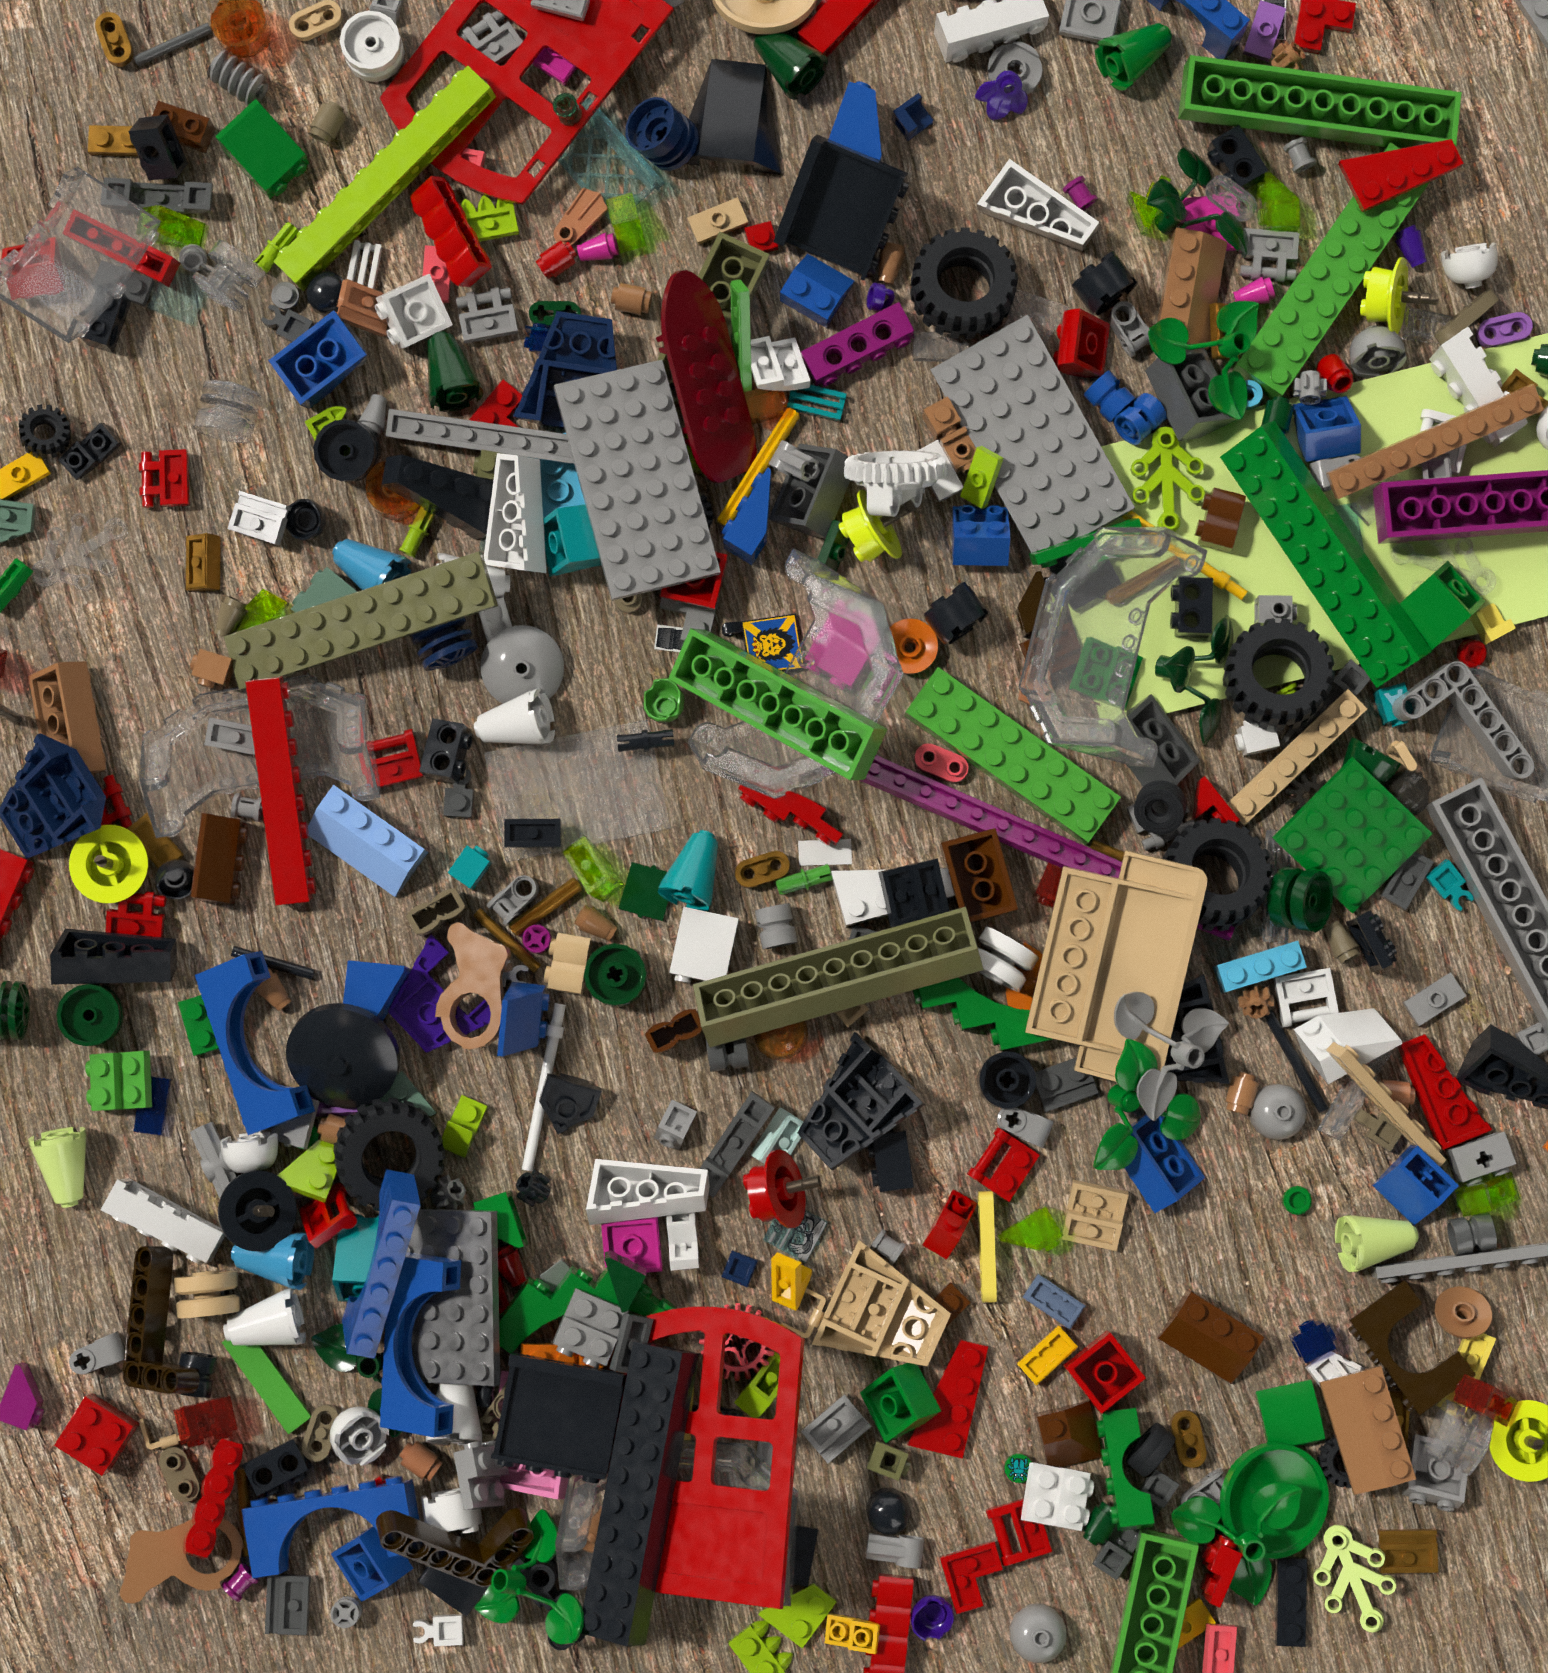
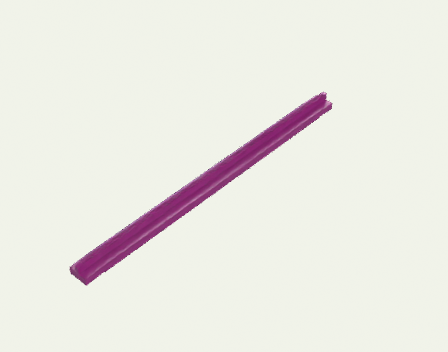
M875 756L865 780H859L976 832L996 828L999 842L1063 869V866L1119 878L1121 861L880 756ZM1198 924L1197 928L1203 930V925ZM1231 925L1228 930L1219 931L1217 926H1215L1212 931L1206 932L1229 941L1235 927Z

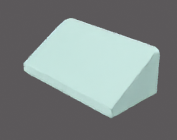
M779 1108L753 1148L751 1156L765 1164L768 1155L774 1150L781 1149L791 1155L801 1139L797 1132L803 1121L783 1108Z

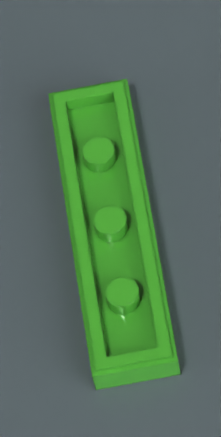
M739 279L733 280L730 283L732 348L745 394L752 392L750 292Z
M226 1339L221 1342L288 1434L311 1418L312 1414L261 1345L234 1346L231 1341Z

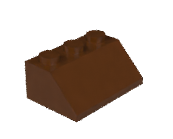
M201 813L191 898L203 902L235 905V899H239L241 893V883L238 882L239 871H243L245 856L241 854L242 843L246 844L248 839V827H245L244 821Z
M996 828L941 842L939 846L955 893L954 901L956 908L966 907L971 924L1018 910Z
M1186 1290L1158 1336L1159 1340L1230 1384L1250 1363L1265 1338L1189 1290Z

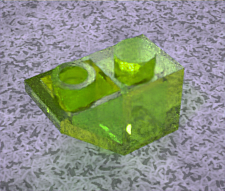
M1271 172L1265 173L1261 182H1257V198L1262 201V209L1258 210V225H1263V230L1297 232L1300 227L1299 198Z

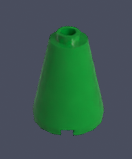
M1156 23L1098 41L1099 47L1095 49V58L1103 77L1109 76L1113 81L1110 85L1119 91L1130 88L1171 47L1172 33L1167 26Z

